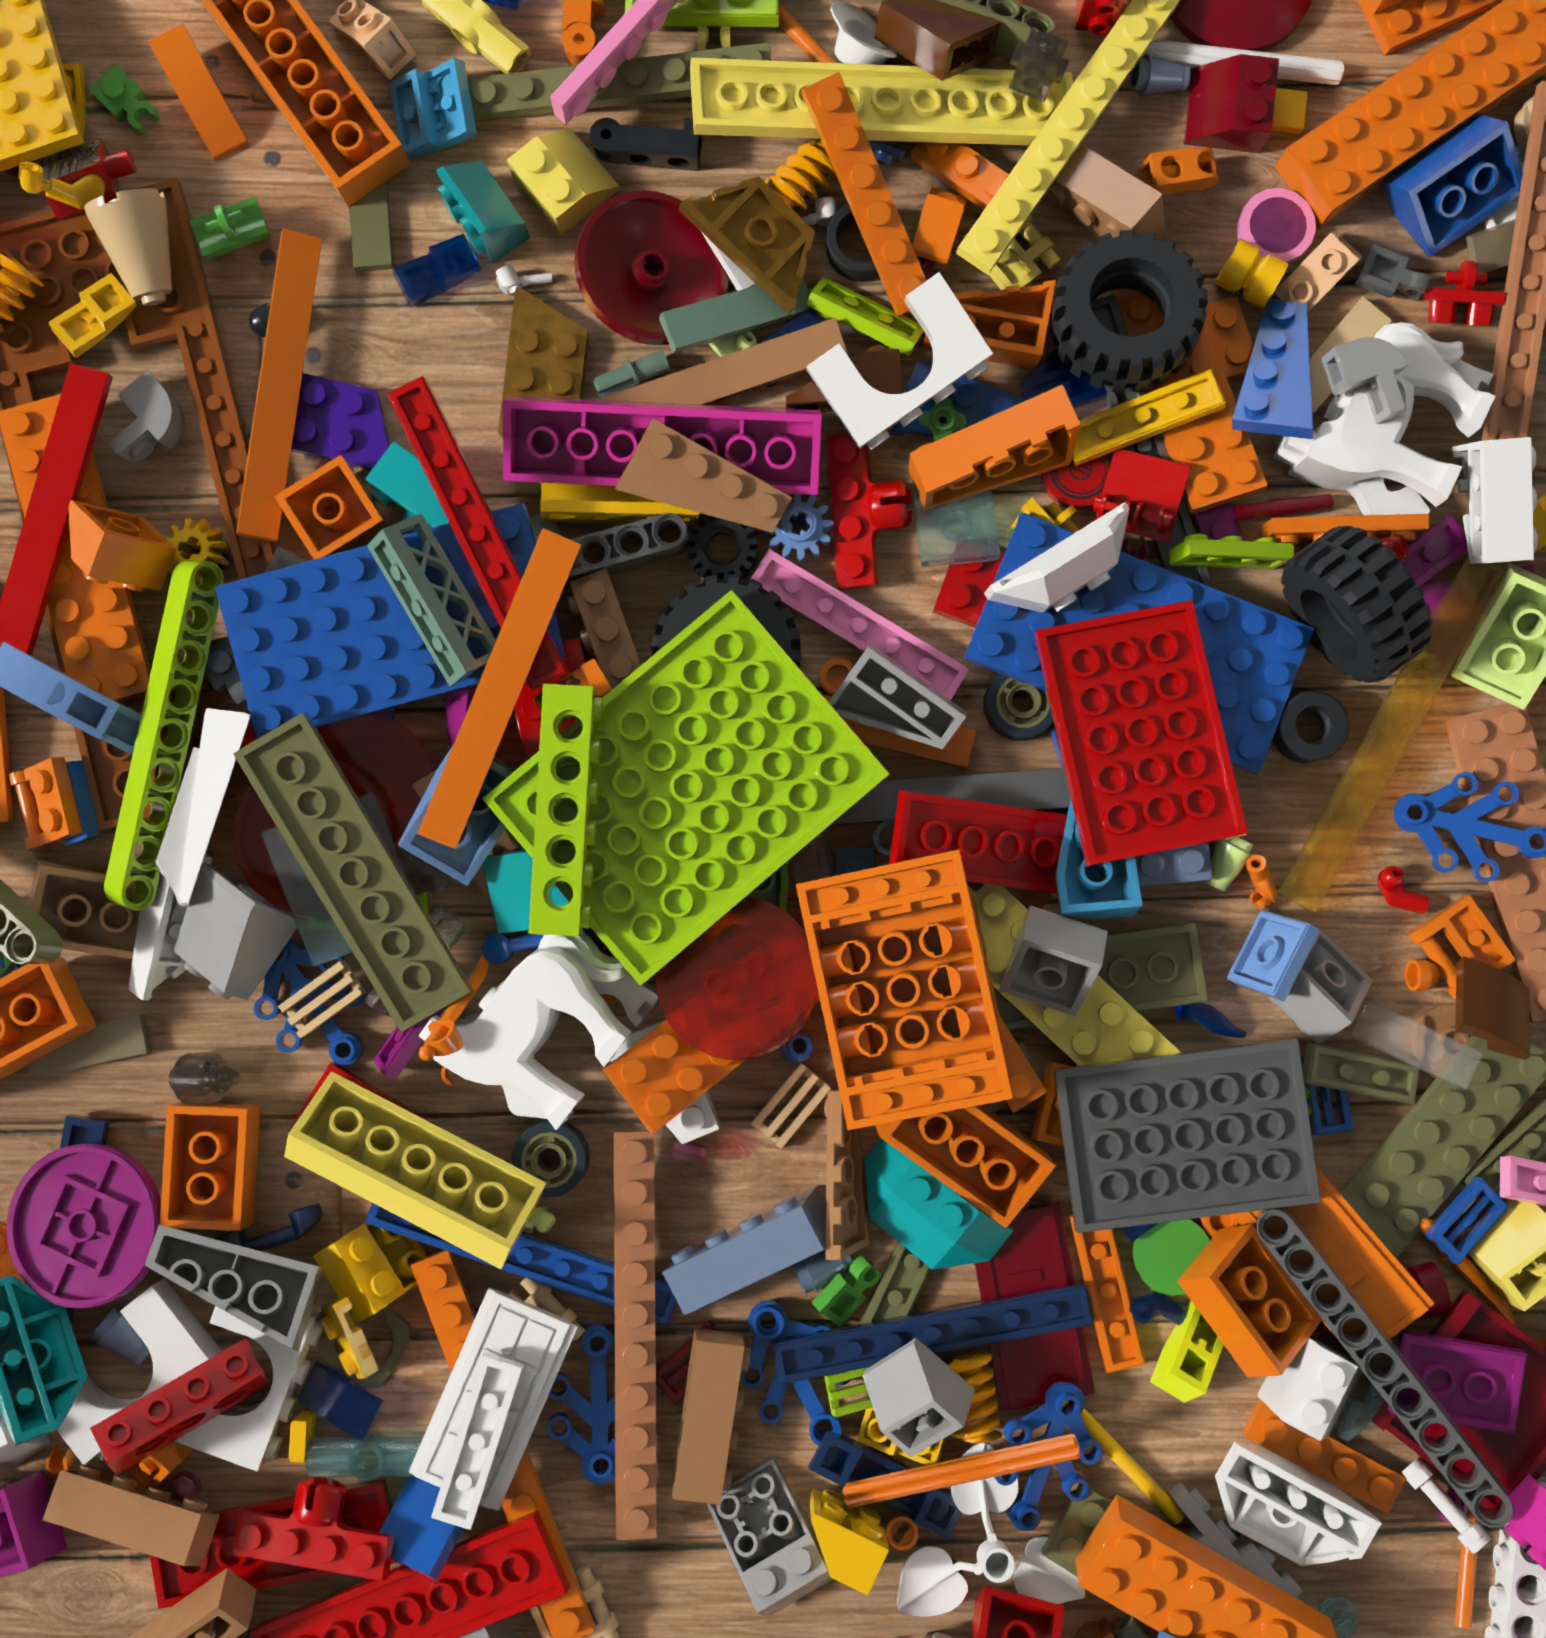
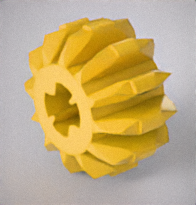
M185 518L183 530L177 525H170L174 537L172 539L167 537L166 539L177 548L168 571L171 575L175 566L184 560L210 561L217 565H229V560L221 556V554L231 549L227 542L221 541L224 536L222 530L217 527L211 528V523L205 519H201L196 524L191 518ZM201 548L199 555H191L192 549L199 550ZM198 570L195 574V581L200 584L202 576Z

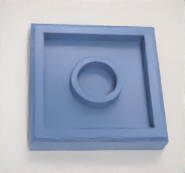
M1261 910L1227 976V980L1241 987L1285 1002L1320 929L1306 922Z

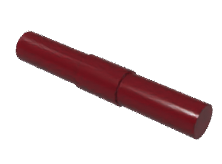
M1331 494L1240 504L1234 506L1233 514L1235 520L1239 521L1328 510L1333 508L1334 499Z

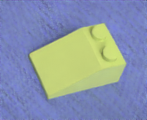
M1507 562L1481 608L1454 666L1451 677L1524 710L1546 676V579Z

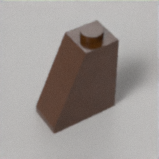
M884 0L881 2L877 13V27L874 39L936 78L944 81L992 59L1001 22L994 18L936 0Z

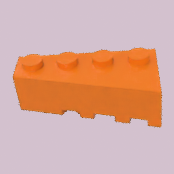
M1063 384L933 443L924 444L915 451L910 452L909 474L924 511L1071 464L1081 424Z

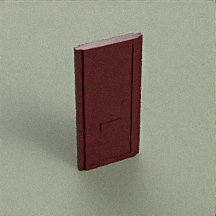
M1060 1203L1022 1208L1009 1224L1014 1228V1231L991 1260L974 1263L981 1301L1074 1284L1075 1280ZM1083 1326L989 1344L1001 1410H1013L1045 1404L1047 1390L1057 1382L1075 1384L1082 1391L1084 1397L1089 1394H1095Z

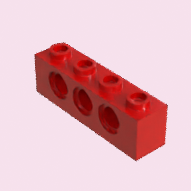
M245 1338L90 1427V1430L108 1466L117 1475L267 1387L269 1383Z

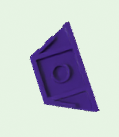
M302 373L291 451L328 461L342 455L352 467L371 471L389 448L388 442H390L387 427L384 425L383 408L378 392ZM250 430V432H249V434H248V439H250L251 430Z

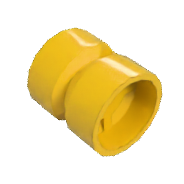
M1240 238L1214 284L1232 294L1238 290L1243 291V299L1263 309L1289 264L1272 254L1261 257L1259 247Z

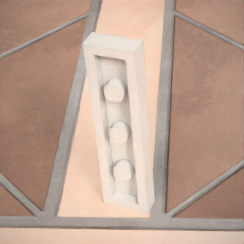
M484 1352L431 1518L471 1530L524 1364Z

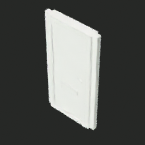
M489 1287L412 1462L409 1473L441 1488L484 1352L524 1364L479 1504L499 1511L578 1325L500 1290Z

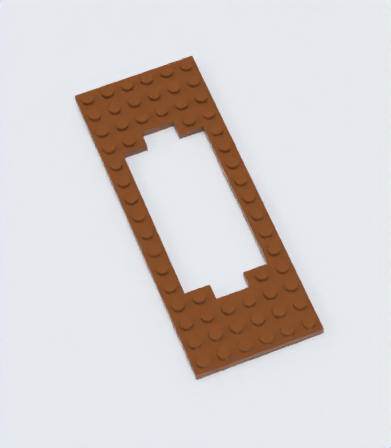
M177 178L135 188L158 189L159 194L162 191L165 194L172 292L165 295L166 302L157 305L143 306L142 300H135L137 306L121 323H126L131 346L136 350L178 339L238 578L241 580L278 570L280 567L273 542L236 534L249 446L194 231L190 224V216L182 184ZM52 210L0 224V254L16 259L45 285L42 287L35 283H30L36 295L34 298L23 294L19 295L25 305L23 310L11 305L9 306L15 317L13 321L0 317V323L4 328V331L0 333V411L38 400L33 377L67 369L70 363L77 365L73 354L51 330L48 322L81 302L78 293L110 273L128 292L85 211L57 220ZM0 426V432H1V436H2V440H3V444H4V448H5V452H6V456H7V460H8V464H9V468H10V472H11V476H12V480H13V484H14V488H15V492H16V496H17V500H18V504H19V509H20L22 521L24 522L25 517H24L23 509H22V506H21L19 494H18V491H17V487H16L14 475H13V472H12V468H11L9 456H8V453H7V449H6L4 437H3L2 430H1V426ZM47 604L45 613L59 670L65 673ZM226 637L211 640L210 648ZM205 674L180 786L192 749L194 747L200 749L206 709L250 714L248 707L244 709L241 704L237 705L228 689L221 693L216 691ZM175 687L169 692L170 703L176 698ZM146 695L119 703L142 714ZM166 725L162 728L160 733V739L162 742L166 739L168 735V729ZM74 727L99 831L114 830L118 824L132 755ZM317 727L316 729L323 739L321 728ZM238 761L235 762L223 800L256 792ZM158 764L152 770L153 781L159 775ZM150 803L144 808V820L150 815Z

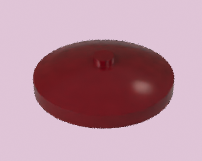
M1181 0L1170 18L1181 33L1195 44L1265 52L1282 43L1297 29L1306 15L1312 0Z
M645 190L631 191L608 199L588 218L580 233L575 249L574 265L576 280L580 292L591 311L603 324L617 334L629 340L648 345H669L659 320L662 312L725 295L728 287L729 276L702 232L678 210L683 201L665 193Z

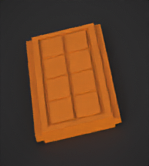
M1316 1165L1321 1202L1288 1206L1287 1208L1294 1214L1391 1339L1427 1312L1435 1302ZM1260 1210L1232 1214L1241 1226L1252 1224L1257 1230V1216ZM1270 1216L1264 1221V1226L1269 1232L1281 1233L1287 1228V1223L1280 1216ZM1299 1249L1290 1255V1260L1299 1267H1305L1313 1261V1256L1310 1252ZM1323 1284L1316 1291L1317 1295L1324 1300H1333L1340 1292L1332 1284ZM1358 1318L1348 1319L1343 1324V1329L1350 1334L1362 1333L1366 1327V1324Z

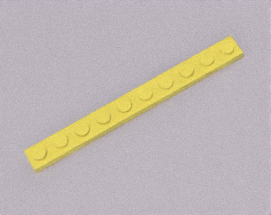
M1181 0L1131 1L958 246L957 255L985 274H990Z

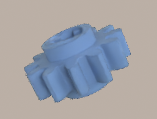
M794 494L793 502L786 508L774 532L765 531L768 535H776L770 541V548L776 549L779 546H783L782 557L786 559L790 557L791 552L797 553L799 563H803L805 552L810 551L813 557L818 558L819 547L817 544L829 546L831 540L827 534L822 532L830 531L834 525L831 520H822L827 515L828 506L823 505L816 509L814 507L815 495H811L807 502H801V495ZM798 520L804 521L807 532L801 530L800 535L794 534L791 522L797 525Z

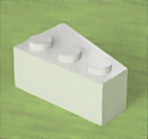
M1531 437L1484 440L1453 446V458H1461L1464 479L1457 481L1459 493H1467L1469 514L1463 516L1470 564L1534 560V551L1538 545V534L1533 527V511L1537 505V493L1535 488L1532 487V470L1536 465V452L1534 447L1531 446Z

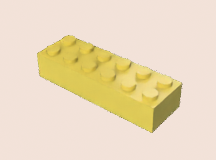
M332 1071L289 1132L284 1155L289 1160L499 1269H502L536 1208L546 1185V1182Z

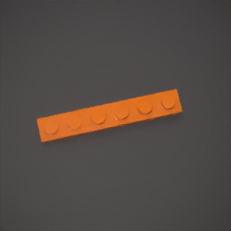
M837 72L803 88L801 93L896 316H899L910 310L904 302L906 295L927 280L840 72Z

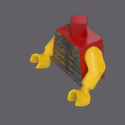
M95 138L84 141V144L41 158L40 166L31 162H21L19 164L18 178L26 192L36 194L42 190L57 220H61L85 211L84 206L95 198L103 196L105 203L117 197L116 192H118V178L137 173V169L128 149L109 154L103 141Z

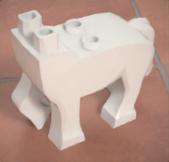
M1391 323L1384 325L1374 338H1379L1393 344L1407 360L1409 366L1395 376L1396 380L1404 387L1406 409L1392 420L1376 424L1364 387L1342 393L1339 397L1335 396L1330 402L1324 414V417L1329 419V421L1323 422L1313 430V439L1283 436L1273 458L1290 466L1287 473L1289 476L1323 488L1348 491L1356 500L1363 515L1429 514L1430 509L1419 493L1437 507L1448 499L1462 466L1436 461L1399 443L1412 414L1414 396L1429 397L1441 403L1451 413L1457 428L1469 438L1481 428L1495 399V395L1481 391L1486 384L1489 385L1494 374L1460 359L1464 354L1462 342H1439L1431 339L1423 330L1413 324ZM1384 478L1400 482L1406 486L1401 490L1391 492L1386 489Z
M584 931L583 937L544 935L538 949L526 957L497 988L492 987L479 1004V1007L483 1009L481 1014L472 1013L464 1019L458 1017L455 1025L463 1039L462 1049L450 1055L434 1056L433 1059L466 1080L484 1085H502L508 1107L514 1115L548 1119L555 1130H557L574 1113L573 1108L585 1095L559 1079L534 1059V1054L553 1033L562 1012L576 1017L586 1026L593 1037L595 1056L602 1066L605 1067L632 1031L619 1022L600 995L610 994L618 998L625 1008L627 1017L637 1027L664 992L646 982L640 986L617 958L600 952ZM447 1009L442 1012L440 1017L435 1015L429 1020L419 1034L420 1038L424 1041L431 1033L428 1028L429 1024L440 1020Z

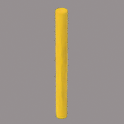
M1070 1400L1065 1401L1062 1407H1065ZM1083 1408L1080 1416L1089 1435L1100 1444L1102 1450L1174 1524L1181 1522L1186 1514L1176 1502Z

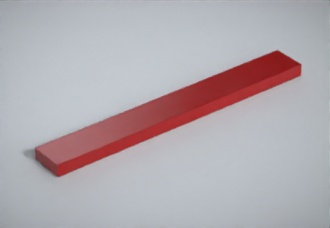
M72 363L69 365L0 601V647L4 641L31 656L33 654L69 531L68 506L71 500H78L113 377L109 373Z
M421 376L387 393V396L500 628H502L523 576L427 379ZM548 627L526 678L531 691L570 673Z

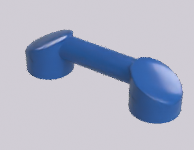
M583 928V931L590 937L591 928L590 932L588 928ZM492 933L484 939L482 953L493 964L505 963V961L507 962L512 958L514 952L539 947L544 935L527 933L510 937L505 933Z

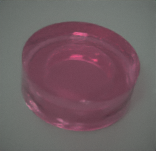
M677 1138L672 1140L669 1155L674 1158L701 1165L707 1164L710 1154L709 1147L693 1141L681 1144Z

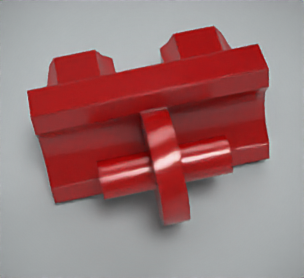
M1465 260L1460 265L1458 271H1447L1445 275V282L1455 283L1456 289L1426 288V291L1422 294V300H1429L1428 322L1453 324L1457 302H1465L1468 304L1464 324L1490 326L1495 304L1504 305L1506 292L1473 290L1474 285H1486L1488 275L1487 273H1477L1476 263Z

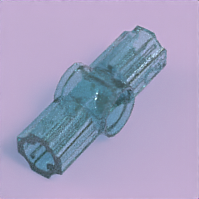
M372 1433L364 1438H312L309 1441L306 1454L308 1476H354L362 1481H370L378 1476H416L409 1473V1469L423 1437L387 1438L382 1434ZM362 1450L374 1451L378 1456L379 1463L370 1464L365 1461Z

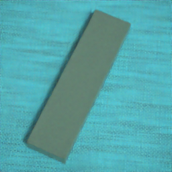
M802 278L796 298V306L789 315L756 285L662 312L659 320L671 350L675 354L808 315L814 309L806 305L810 294Z

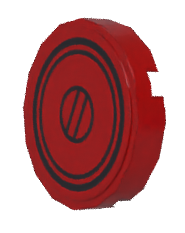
M1114 452L1075 466L1072 459L1069 465L1041 473V479H1043L1046 492L1051 499L1062 507L1068 508L1073 505L1077 510L1093 507L1096 496L1102 495Z

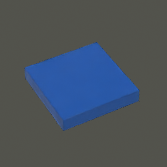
M410 1474L379 1532L395 1535L391 1560L437 1580L464 1528L431 1518L440 1487Z

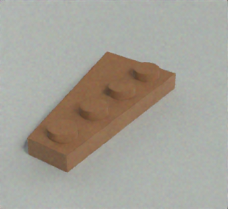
M652 418L615 487V490L772 533L792 499L786 493Z
M839 1088L827 1091L824 1105L827 1118L825 1260H842L870 1244L860 1128L847 1129Z

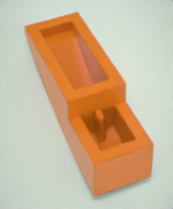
M183 23L149 40L148 42L214 160L216 161L249 144L215 78L209 71L195 42Z

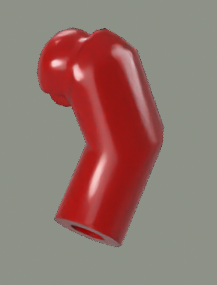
M1388 866L1379 873L1377 884L1390 906L1419 914H1424L1427 911L1429 897L1407 891L1403 882L1404 878L1402 876L1404 872L1397 866Z

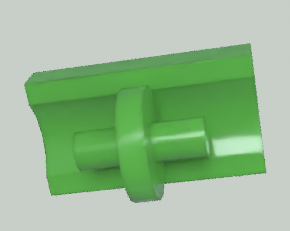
M255 196L228 207H224L223 204L214 206V212L190 220L191 227L205 260L223 257L231 254V251L251 243L255 245L271 236Z

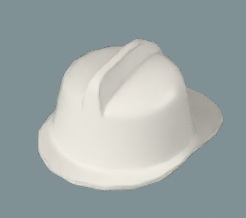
M836 1L832 3L831 12L839 26L834 51L836 57L842 63L883 65L888 57H897L898 53L874 39L877 23L867 13L847 2Z

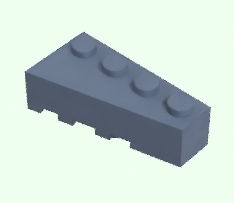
M818 1186L796 1197L791 1196L779 1202L773 1209L763 1214L759 1212L747 1217L739 1223L738 1227L729 1232L723 1229L712 1234L704 1240L706 1244L696 1249H693L692 1245L671 1255L672 1262L662 1273L684 1316L823 1251L826 1247V1202Z

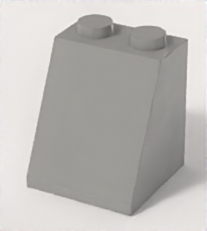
M203 862L184 915L174 952L186 961L183 967L188 972L199 978L208 979L211 982L208 988L218 996L227 1000L231 996L248 1000L302 921L251 881Z

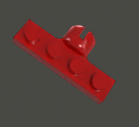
M849 433L827 436L834 524L837 589L846 591L878 587L877 534L884 530L905 528L910 525L913 510L907 511L906 505L912 504L911 494L908 486L901 481L879 484L872 482L868 445L859 449Z
M309 1478L297 1484L294 1509L290 1517L248 1509L239 1511L232 1554L383 1581L389 1578L395 1535L352 1528L345 1525L342 1518L346 1496L345 1485L334 1479L332 1484H328V1479Z

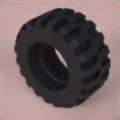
M1120 230L1119 237L1112 238L1111 233H1107L1097 237L1095 246L1091 242L1083 245L1078 249L1077 256L1070 258L1065 264L1062 276L1059 277L1051 308V337L1053 344L1059 345L1057 354L1062 362L1067 364L1071 361L1073 363L1071 372L1079 379L1084 375L1091 378L1089 385L1101 389L1102 384L1112 386L1111 392L1124 393L1125 387L1132 386L1134 392L1145 391L1151 381L1155 386L1168 381L1170 373L1177 374L1185 365L1188 356H1191L1207 315L1205 308L1208 303V294L1205 288H1201L1204 277L1200 269H1191L1194 259L1186 251L1178 253L1175 250L1177 244L1168 238L1161 242L1154 239L1156 233L1144 231L1143 236L1133 235V230ZM1122 288L1136 290L1147 295L1156 303L1162 313L1164 323L1160 328L1146 335L1135 337L1119 335L1105 328L1097 320L1092 311L1091 303L1099 295L1110 290Z
M1338 526L1330 529L1287 561L1281 577V584L1284 585L1282 591L1284 598L1289 602L1288 608L1297 621L1314 628L1310 637V643L1324 655V658L1330 664H1334L1338 667V671L1344 675H1351L1352 679L1358 682H1380L1428 647L1434 628L1433 619L1430 618L1431 609L1429 603L1425 602L1423 598L1424 592L1422 588L1413 580V574L1407 566L1402 565L1397 559L1398 555L1391 548L1387 549L1382 545L1380 539L1376 536H1369L1366 530L1353 528V526Z
M728 574V579H717L716 575L705 577L704 583L695 585L693 581L683 587L684 592L680 596L673 595L666 603L667 609L664 614L659 613L655 622V634L651 636L650 648L653 656L732 590L800 669L801 638L799 628H796L794 616L789 607L785 608L781 603V597L773 590L768 592L762 588V583L753 579L750 582L740 580V575Z

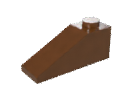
M877 345L869 347L867 352H860L850 358L862 378L872 388L887 394L903 393L899 349L890 350L889 346ZM814 381L807 383L786 396V409L821 410V412L834 411Z

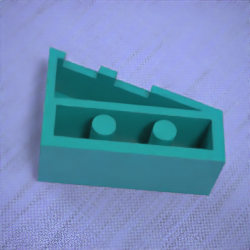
M393 441L365 478L369 486L372 487L369 494L386 507H389L391 503L397 505L405 511L401 516L404 520L422 513L430 528L449 523L418 458Z

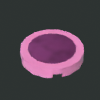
M1284 188L1266 189L1254 195L1242 209L1236 225L1238 241L1242 238L1259 247L1261 257L1272 254L1288 264L1298 260L1312 244L1316 232L1315 215L1309 203L1298 193Z

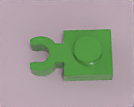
M116 63L88 89L94 98L119 122L127 116L130 125L140 135L144 136L147 133L140 124L142 116L150 115L157 122L161 119L155 108L150 103L143 101L147 97L145 92Z
M860 1255L852 1262L849 1273L845 1277L838 1273L811 1303L821 1314L840 1327L867 1298L862 1292L866 1288L875 1285L880 1280L882 1274L872 1263L870 1264Z

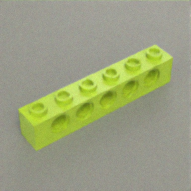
M543 684L528 934L583 937V928L590 929L591 904L585 903V887H592L594 863L587 862L588 845H595L596 821H589L590 804H597L598 780L592 779V763L600 762L601 740L594 738L595 722H602L603 698L596 697V691L593 686ZM577 719L583 724L581 734L575 739L562 737L561 728L567 720ZM566 760H576L580 764L579 775L571 781L562 780L559 776L560 765ZM566 800L576 802L578 806L577 816L570 822L559 821L556 814L559 804ZM563 841L572 842L576 850L575 857L567 864H559L554 857L556 846ZM561 882L569 883L573 889L572 900L564 906H558L552 899L553 888Z

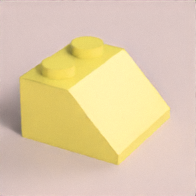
M572 129L538 135L507 159L514 181L560 236L564 235L620 190V186Z

